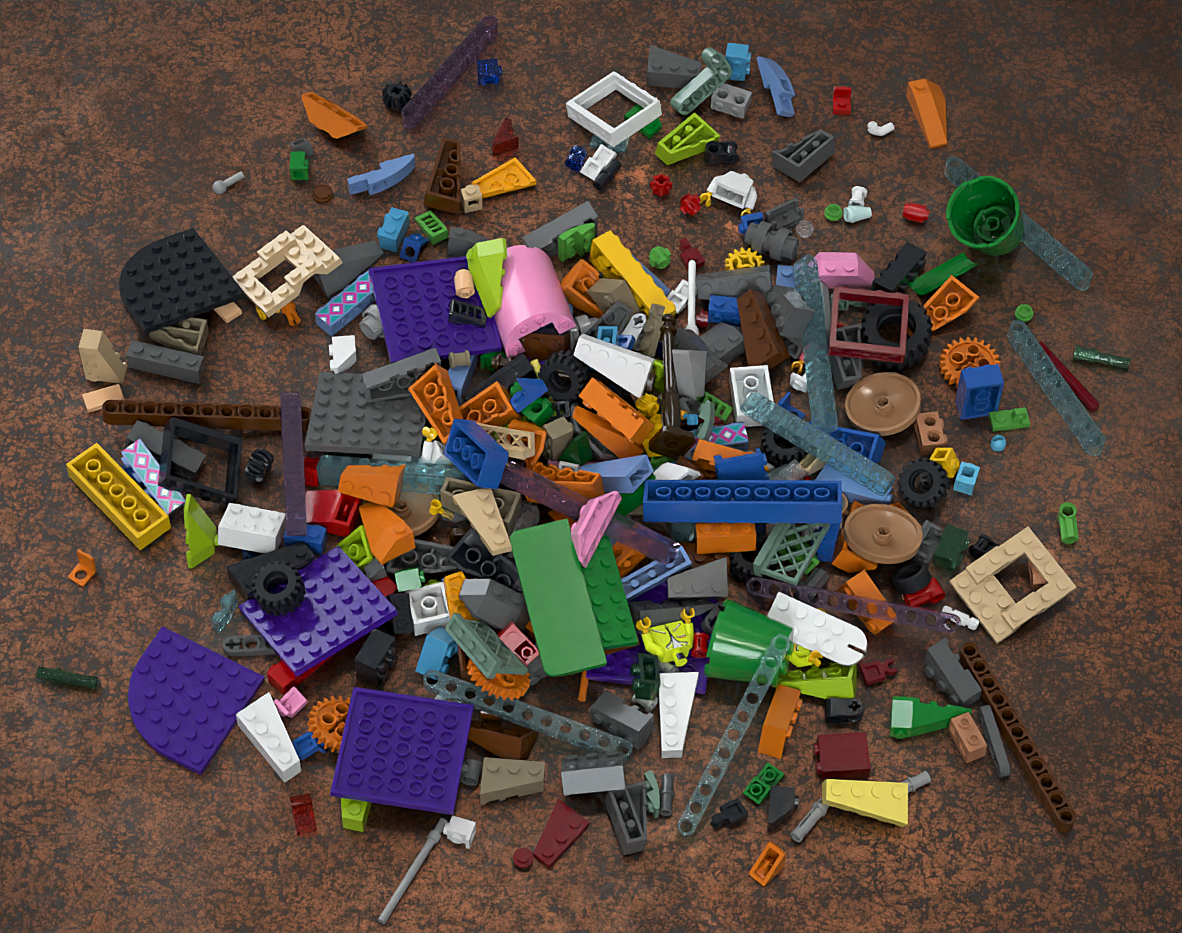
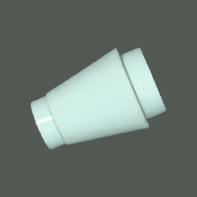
M849 205L843 210L844 220L849 223L871 218L872 215L870 207Z

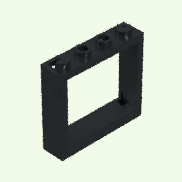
M172 417L164 425L158 486L164 487L166 490L181 492L186 496L191 494L203 501H211L220 506H228L229 503H233L237 499L243 439ZM174 435L229 452L225 492L170 475Z

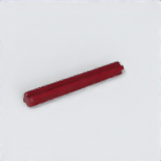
M1043 341L1038 342L1034 349L1091 411L1097 410L1100 405L1099 402Z

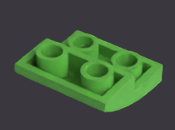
M583 224L559 235L558 259L564 262L568 258H572L576 253L581 257L589 253L592 240L595 239V224Z

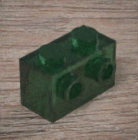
M947 524L934 553L932 564L952 572L955 571L957 565L961 566L964 558L962 552L963 550L967 551L971 541L968 539L969 531Z
M638 653L635 663H632L630 667V675H633L631 689L634 690L635 699L655 701L661 685L658 655Z

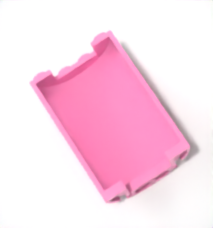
M518 245L507 248V259L503 260L502 269H505V275L502 276L500 284L503 286L501 308L494 314L509 359L510 356L515 357L525 352V348L519 338L551 322L554 324L559 335L576 327L550 257L537 247L528 248L526 245Z

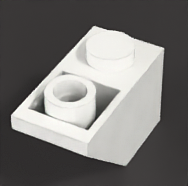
M355 335L332 337V344L329 345V354L333 356V360H330V370L334 371L335 374L345 373L356 362Z

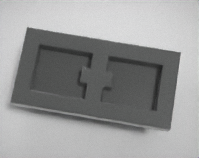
M795 197L766 211L764 221L774 224V231H778L780 227L790 229L805 221L804 208L799 209V200Z
M926 520L921 527L923 537L920 549L909 560L914 562L921 561L928 565L944 536L940 534L943 531L942 528Z

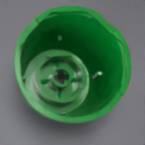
M978 176V178L962 183L953 192L948 201L946 219L951 233L961 243L984 254L1000 256L1011 252L1022 240L1024 221L1019 200L1015 191L1005 181L993 176Z
M726 599L723 603L725 610L724 612H719L707 652L710 663L705 665V676L779 686L783 674H787L789 668L788 658L794 650V628L735 601Z

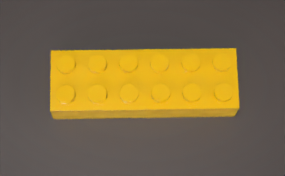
M610 230L592 240L589 261L596 270L604 274L603 278L626 280L641 313L646 316L647 321L652 303L665 307L663 315L671 314L675 317L676 307L674 303L667 299L664 291L657 287L653 278L649 274L647 275L640 262L632 257L630 250L622 245L617 235H614Z
M95 443L66 464L69 477L139 550H142L171 529L169 516L98 443Z

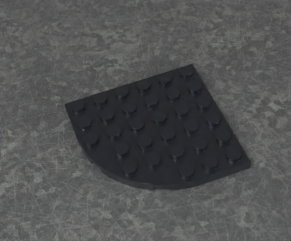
M194 228L154 241L143 247L126 263L119 280L122 305L144 335L245 298V292Z

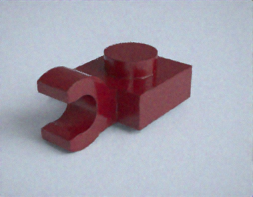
M686 237L679 240L681 243L679 249L682 252L680 259L687 270L691 260L696 262V268L705 265V260L697 247L691 249Z

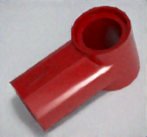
M931 578L930 583L918 592L903 594L905 604L910 609L928 602L935 604L946 596L936 578Z

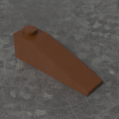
M471 720L468 739L502 759L525 760L530 754L538 735V730L513 725V728H503L501 723L483 725L482 721Z

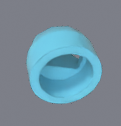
M995 435L991 439L990 446L994 451L999 452L1005 449L1006 440L1004 436Z

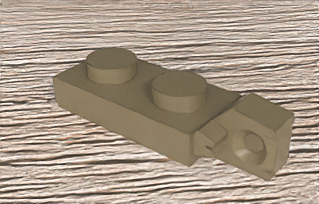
M652 303L649 310L650 315L645 324L644 337L639 346L640 354L649 357L655 356L661 334L660 328L664 324V321H662L665 310L664 306Z

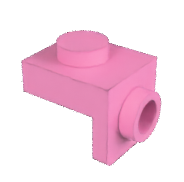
M293 686L280 700L275 699L273 702L277 705L276 709L281 716L284 717L286 715L293 718L309 701Z

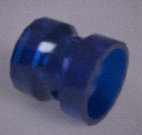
M572 146L569 156L565 160V165L571 170L579 171L587 157V151L581 146Z

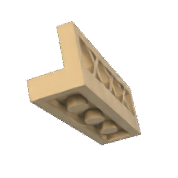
M477 423L490 436L493 431L497 433L499 439L496 442L509 453L508 457L526 459L535 456V433ZM508 434L515 440L512 444L506 438ZM523 437H528V447L521 441Z

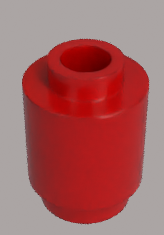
M912 202L910 204L905 203L902 217L909 221L923 223L924 220L928 221L930 210H927L926 205Z

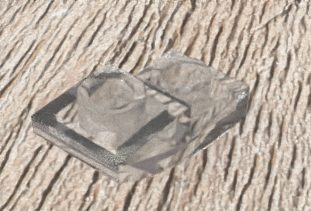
M794 459L771 480H802L808 473Z

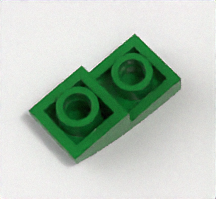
M768 762L758 776L754 777L748 784L743 794L760 805L770 794L771 786H777L785 774Z

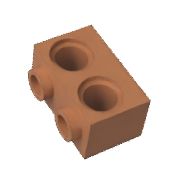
M938 411L919 413L913 425L921 456L932 455L935 448H945L948 444L947 435L943 434L942 431L944 428L943 419L939 418Z
M967 712L950 719L948 731L965 762L968 763L984 757L987 744L970 713Z

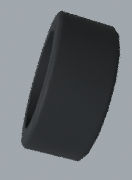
M921 561L905 564L892 575V581L900 594L918 592L926 587L932 578L927 565Z

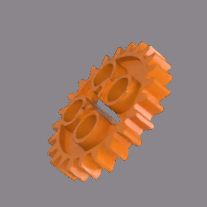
M967 337L966 341L960 338L959 343L953 340L952 345L947 344L946 349H943L940 355V373L945 374L944 380L950 379L949 385L956 383L955 388L957 389L962 369L983 367L988 364H999L1000 367L1001 361H998L999 355H995L996 349L990 350L991 344L985 346L984 340L978 343L976 337L973 341L969 337Z
M471 659L468 661V674L472 675L470 680L477 681L475 686H481L482 692L487 690L488 696L494 694L496 699L502 696L504 701H506L507 697L513 701L514 698L519 699L520 696H524L530 686V673H526V675L496 673L494 679H487Z
M331 696L330 701L327 698H324L322 702L317 701L316 706L313 705L308 716L307 725L310 726L308 731L313 732L312 739L318 738L317 744L324 743V749L331 747L332 753L335 749L340 750L350 705L349 697L345 701H343L341 696H339L338 700Z

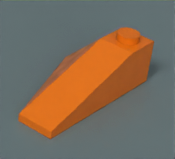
M581 259L563 278L560 285L569 304L599 319L604 313L588 294L587 290L600 279L598 277L600 274L595 268Z
M952 275L923 306L927 311V315L930 316L932 332L966 313L979 299V296ZM907 327V334L912 337L913 332Z
M579 406L574 407L572 418L618 458L640 456L644 452L643 444L630 442L621 431L615 430L608 420H603L597 414Z
M513 419L509 423L508 428L535 433V456L519 459L520 462L524 461L526 463L524 468H528V475L544 450L547 431L531 422ZM510 434L507 435V440L512 444L515 440ZM523 437L521 441L528 447V437ZM504 469L500 484L504 486L511 485L513 483L512 476Z

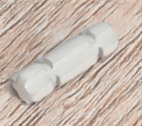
M944 606L941 611L942 617L951 618V621L963 626L968 625V628L976 630L979 625L978 619L974 617L969 618V615L956 609L953 611L949 606Z

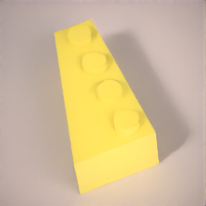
M826 779L822 783L823 804L846 811L849 810L862 816H869L902 828L908 824V783Z

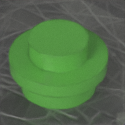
M830 204L826 207L824 216L830 221H838L842 217V209L837 204Z
M1022 304L1016 308L1015 317L1019 321L1028 322L1033 318L1034 313L1029 305Z

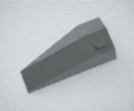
M375 240L334 249L332 251L340 257L343 263L329 274H314L313 276L329 298L342 292L366 268H370L383 257L384 252Z
M616 301L585 335L597 339L599 326L618 327V335H621L633 310L620 301Z
M707 599L682 600L681 604L670 600H664L662 604L652 603V600L627 602L634 628L640 635L642 631L636 628V623L641 619L644 625L643 619L645 617L651 620L649 627L651 628L681 620L684 622L685 620L680 616L684 608L687 616H690L689 609L693 608L695 611L693 617L715 608V604Z

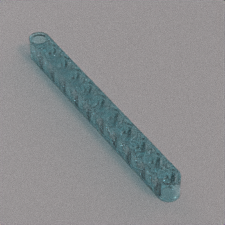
M951 156L946 161L944 175L957 187L965 181H970L980 176L956 156ZM1021 210L1024 221V234L1021 242L1076 289L1081 291L1087 290L1091 284L1092 270Z
M807 254L794 263L793 273L795 289L802 296V300L809 304L808 307L815 310L801 338L812 428L814 434L818 438L823 439L837 430L838 421L830 358L828 355L818 264L812 255Z
M782 634L775 636L768 646L677 822L676 827L680 835H691L700 822L789 649L790 640L787 636ZM778 639L783 640L786 645L785 649H777L775 641ZM766 658H774L776 666L774 668L768 667L765 663ZM759 675L766 677L767 684L764 686L758 685L756 677ZM750 693L755 694L758 699L757 703L750 704L747 701V695ZM739 712H746L748 721L740 722L737 718ZM736 730L739 733V738L734 741L729 739L728 731ZM719 749H728L729 757L727 759L721 758L718 754ZM717 766L720 769V775L712 777L709 774L710 767ZM706 784L711 788L709 795L705 796L700 793L699 788L701 785ZM692 803L700 804V813L694 814L691 812L690 805ZM683 821L691 823L692 829L690 832H683L680 825Z
M428 670L423 676L424 688L431 693L459 703L474 705L475 709L598 754L618 751L617 749L623 746L628 749V753L623 755L624 761L628 760L631 756L632 744L620 737L516 699L511 701L507 697L506 701H504L502 696L496 699L494 694L488 696L487 690L482 692V687L475 686V684L436 670ZM435 677L438 682L435 685H430L427 683V679ZM454 684L457 689L454 692H449L446 690V686ZM467 691H473L476 694V696L472 699L466 698L465 693ZM486 698H492L495 701V703L491 706H487L484 703V700ZM505 705H511L514 708V710L510 713H506L503 710V707ZM524 712H530L533 715V717L529 720H525L522 717V714ZM549 719L552 724L545 727L541 724V720ZM568 726L571 732L564 734L560 731V727ZM585 732L589 734L590 739L583 741L580 739L579 734ZM602 739L607 740L609 746L602 748L599 746L598 741Z

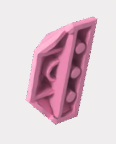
M819 252L803 268L801 283L802 288H811L815 282L821 281L828 286V289H834V287L846 286L852 289H871L875 277L874 271L857 253Z
M617 491L588 500L587 504L580 510L578 522H575L571 528V538L578 559L585 568L622 499Z

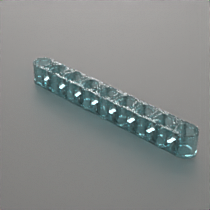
M1021 320L1012 321L1007 335L1009 342L1087 454L1093 457L1101 455L1105 444L1104 435L1027 325Z
M751 392L740 406L741 411L746 416L880 496L886 495L896 481L895 476L888 470L757 392Z

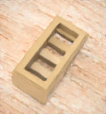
M809 451L792 471L793 475H811L824 468L828 462L827 453L825 451Z

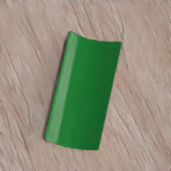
M962 252L916 278L914 282H909V285L917 294L924 295L943 285L951 275L957 277L978 264L970 261Z

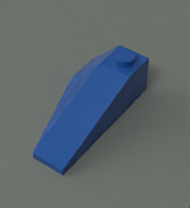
M813 421L809 422L806 431L809 434L810 443L860 470L868 472L881 460L886 444L878 434Z

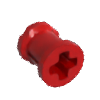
M694 634L693 649L691 650L692 657L698 659L707 657L708 634Z

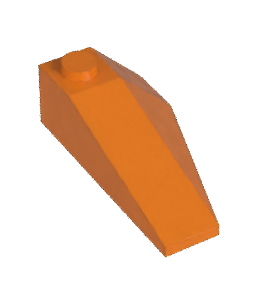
M925 78L908 82L906 97L929 148L947 145L946 100L940 86Z
M854 500L848 516L855 509L865 505ZM843 527L834 552L832 565L848 573L875 570L878 563L859 556L848 546L844 537Z
M368 502L359 506L371 553L381 565L415 549L413 531L395 513L384 505L374 502Z

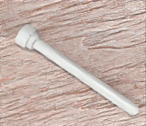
M691 260L688 266V325L685 329L693 330L699 336V329L695 325L696 262Z

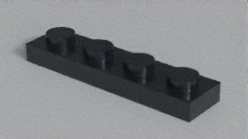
M522 353L467 392L462 398L466 403L496 381L507 389L517 381L516 378H522L535 368L526 355Z

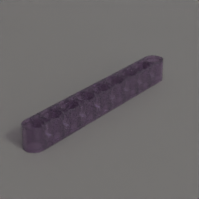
M485 16L403 107L402 125L405 128L413 129L417 127L498 34V19L495 16Z
M280 392L286 536H307L300 392Z

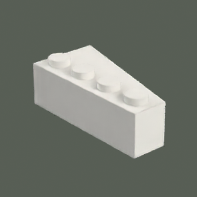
M585 334L579 337L573 354L639 399L644 393L655 360Z
M699 672L658 673L661 758L682 757Z
M269 692L236 714L240 729L284 783L301 772L300 760Z

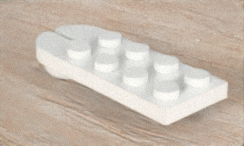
M778 592L767 616L794 628L793 643L810 651L817 650L823 657L844 666L857 664L865 657L862 653L848 648V645H853L863 652H867V639L859 628Z

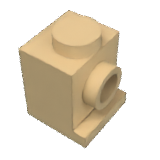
M467 185L466 188L461 189L460 201L465 213L482 209V194L478 185ZM468 201H476L475 204L468 205Z

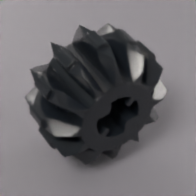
M401 81L398 84L392 82V85L386 84L382 91V102L386 108H391L393 111L395 109L401 111L402 107L407 108L408 104L411 103V90L407 84L402 85Z
M257 448L246 464L245 475L251 480L263 481L272 467L274 461L273 454L265 449Z

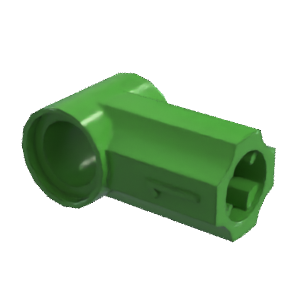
M1070 502L1061 504L1057 515L1061 542L1065 544H1072L1079 539L1076 521L1077 509Z

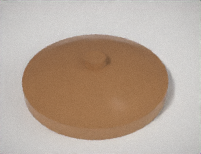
M890 372L876 373L861 379L850 389L845 401L846 414L852 426L859 431L880 436L896 434L909 427L918 417L921 410L920 392L915 383L903 375Z
M406 477L403 478L399 500L393 508H387L404 520L413 531L415 537L430 529L437 521L439 513L432 515L429 512L431 501L433 499L439 500V496L428 483L416 478ZM364 500L363 505L370 501Z
M869 504L855 509L847 517L844 527L845 540L856 554L867 560L882 564H896L911 559L919 551L923 537L922 529L912 515L900 508L886 504Z

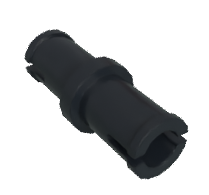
M613 159L606 168L602 169L600 176L593 182L595 189L601 191L608 181H612L614 174L622 166L618 160Z

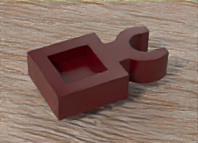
M887 659L884 664H880L879 660L860 665L859 669L866 686L884 681L886 675H896L898 669H890L888 667L893 665L894 660Z

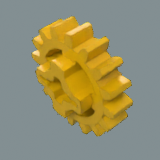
M741 248L740 252L735 249L734 254L729 253L728 258L725 260V271L755 267V264L756 267L764 266L765 261H762V255L757 256V251L752 253L751 248H748L747 251Z

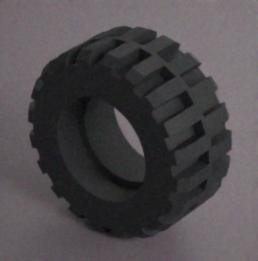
M909 298L907 327L911 329L913 335L906 340L903 363L870 361H876L877 366L882 367L884 365L892 370V367L902 370L904 366L910 368L914 366V362L919 363L922 360V356H926L928 353L932 335L931 319L927 315L925 308H920L918 302H911ZM873 303V307L869 306L861 320V343L899 347V343L886 341L878 332L887 324H901L902 306Z

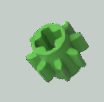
M657 246L649 253V263L652 267L656 266L657 269H664L670 264L671 253L667 248L664 249Z

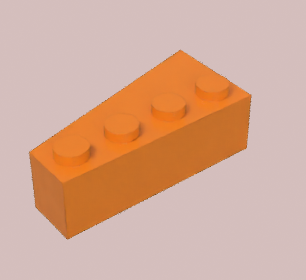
M435 364L411 385L408 390L432 427L437 431V435L443 444L446 445L453 420L463 419L448 371Z
M592 377L579 394L585 406L589 409L594 408L600 418L608 420L615 430L621 431L625 438L632 443L638 442L642 444L655 427V424L598 379Z
M498 381L459 407L463 420H473L476 423L501 427L509 424L513 419L519 420L522 418L521 414L517 413L513 408L507 389Z
M537 462L522 482L527 502L587 504L588 500L605 494L600 473L584 470L573 472L572 468L568 467L562 470L557 469V466L552 464L546 467L543 466L542 462Z

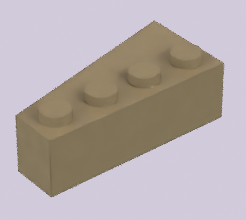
M446 477L440 491L441 504L443 507L463 515L459 506L454 503L452 495L480 489L481 487H477L473 482ZM491 488L507 535L510 537L522 509L521 493Z

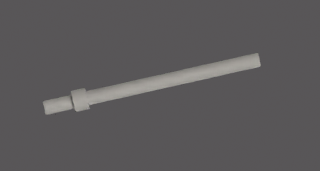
M441 818L434 830L429 832L426 837V843L378 918L380 923H386L430 850L440 840V834L447 822L444 818Z

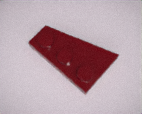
M558 799L533 853L534 858L550 869L589 827V822Z

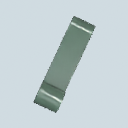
M708 47L704 49L702 60L707 67L671 99V107L682 115H688L732 75L731 66L723 54L714 48Z

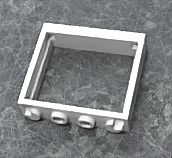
M614 71L566 103L569 118L613 147L662 115L661 104L657 98H654L647 91L640 89L636 84L631 83ZM614 90L619 91L644 108L616 128L611 127L586 110Z

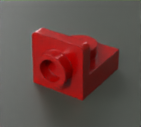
M834 87L832 98L833 114L850 115L851 87Z
M306 457L299 467V484L317 487L319 484V474L325 467V460Z

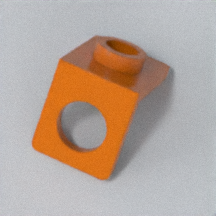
M78 549L76 552L79 564L68 575V579L84 587L97 572L94 558ZM79 571L87 573L84 579H77L75 577Z

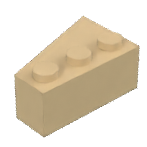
M83 330L79 352L85 378L94 382L103 381L123 384L128 365L126 362L122 363L119 359L120 354L114 352L112 343L103 331Z

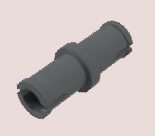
M665 773L661 775L659 812L661 815L668 816L672 814V800L675 798V792L673 791L674 775Z

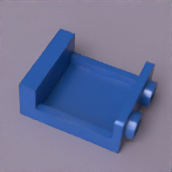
M756 448V453L723 459L721 455L713 456L717 480H769L768 471L764 469V465H767L765 453L762 454L760 449Z

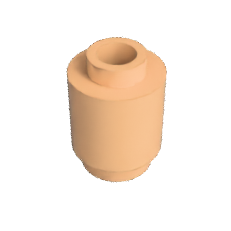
M466 269L457 271L454 277L456 295L461 298H469L475 292L473 276Z

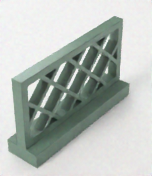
M776 523L753 562L754 575L762 577L764 574L797 586L828 532L830 524L805 523V525L795 527L794 524ZM815 526L823 527L820 532L814 534L811 528ZM808 529L810 535L800 538L798 532ZM795 533L797 539L787 542L786 536ZM813 539L814 545L805 548L803 542ZM800 544L802 550L791 552L789 547ZM787 548L789 554L778 557V550ZM804 554L806 559L796 563L794 557ZM791 559L793 565L783 568L781 562ZM776 563L780 567V569L775 571L768 569L770 565ZM794 569L797 571L795 578L789 577L785 573Z
M453 613L445 630L487 679H494L496 673L526 675L528 669L488 624L482 621L465 620L460 613Z

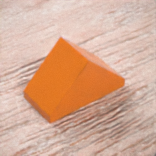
M769 841L748 874L761 885L766 886L785 866L787 853L772 841Z

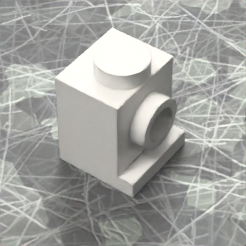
M452 816L450 822H446L443 834H446L447 839H450L456 844L464 843L466 848L470 849L476 833V822Z

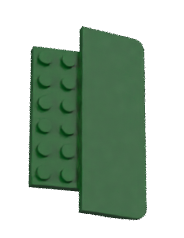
M568 519L517 530L510 536L512 552L544 672L551 677L570 675L606 666L607 661L604 650L633 646L638 643L609 535L602 536L585 568L578 559L571 538Z

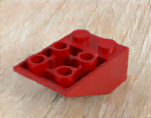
M338 490L307 491L296 521L309 525H320L327 529V533L347 537L353 532L360 515L359 506L362 505V499L340 493Z

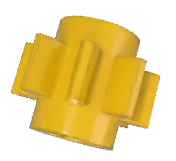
M647 393L642 395L640 399L636 400L635 404L636 408L639 409L638 412L648 418L655 415L659 410V404L656 402L658 398Z

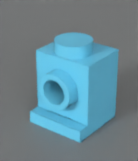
M961 462L953 490L972 496L980 467L972 463Z

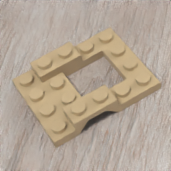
M302 225L291 234L284 231L274 240L263 246V248L257 251L259 258L237 272L233 278L245 292V295L269 318L299 296L303 282L314 274H329L343 262L307 227ZM284 260H287L296 269L284 277L286 280L285 284L271 293L258 279Z
M1029 526L999 547L996 546L949 581V584L996 644L1013 634L1026 621L1046 611L1076 590L1075 584ZM1025 555L1047 584L1035 593L1033 591L1021 601L1015 603L994 575Z

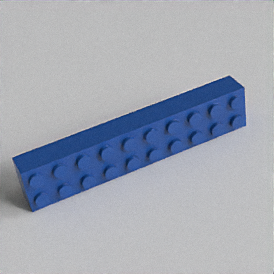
M645 480L644 522L842 523V481Z

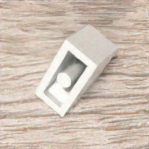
M669 462L662 464L653 472L656 480H695L701 476L698 471Z

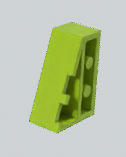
M694 112L658 142L655 155L668 166L704 152L706 144L710 141L718 142L720 135Z
M341 798L343 828L363 832L372 802Z

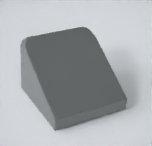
M306 138L289 143L292 152L303 151L306 153V157L313 155L311 143Z
M376 558L364 567L366 576L371 582L387 577L384 564L381 565Z

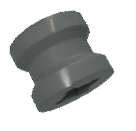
M924 472L920 476L919 490L924 494L933 485V477L928 472Z

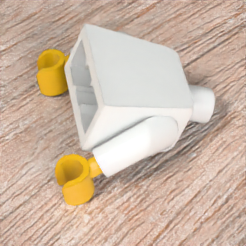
M733 171L725 175L716 176L707 188V193L701 194L700 202L702 204L704 200H707L706 207H709L712 195L739 208L744 209L745 207L746 210L741 212V216L751 214V210H753L757 200L756 189L752 186L754 181L745 173L738 174Z
M424 427L422 434L427 439L424 441L422 454L418 459L421 471L417 476L424 482L430 478L443 481L446 479L443 476L444 470H447L448 464L453 463L443 454L445 444L436 440L432 443V440L437 437V431L433 428Z

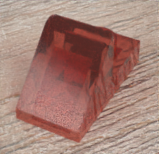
M504 119L492 143V155L494 156L519 147V138L513 135L514 128L512 127L511 119Z
M310 793L290 797L297 835L317 831Z

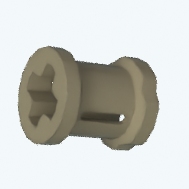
M465 350L463 353L449 352L448 359L451 369L463 365L470 367L471 362L468 350Z

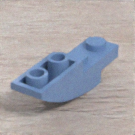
M758 56L757 62L764 88L771 89L777 115L792 117L795 112L791 98L795 96L788 76L775 61Z
M414 154L379 163V170L347 178L350 195L368 190L369 195H373L397 184L415 168Z

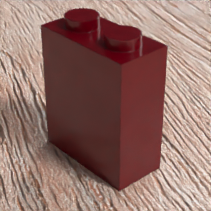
M866 732L817 735V741L813 743L814 755L818 756L815 768L816 773H820V780L869 778L871 765Z

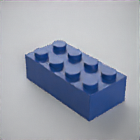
M453 420L443 454L477 487L498 489L505 465L508 462L509 453L475 421Z

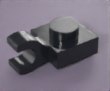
M736 798L720 806L721 812L711 817L713 821L710 824L714 829L721 827L725 822L732 826L748 818V812L739 798Z

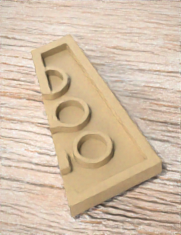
M480 488L452 495L454 503L459 506L464 517H467L474 531L476 530L480 535V539L492 556L512 551V546L491 488Z

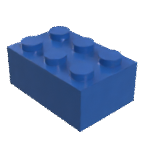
M988 364L976 368L968 367L961 370L955 398L960 420L988 416L989 412L998 411L1004 386L999 364Z

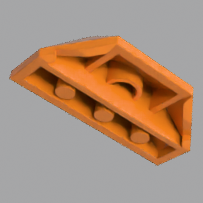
M313 91L302 94L301 98L309 121L315 124L318 129L328 132L331 137L340 138L367 128L368 125L361 119L326 98L318 96Z

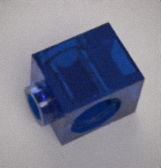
M498 59L476 60L478 85L498 84L499 76H502V66H498Z

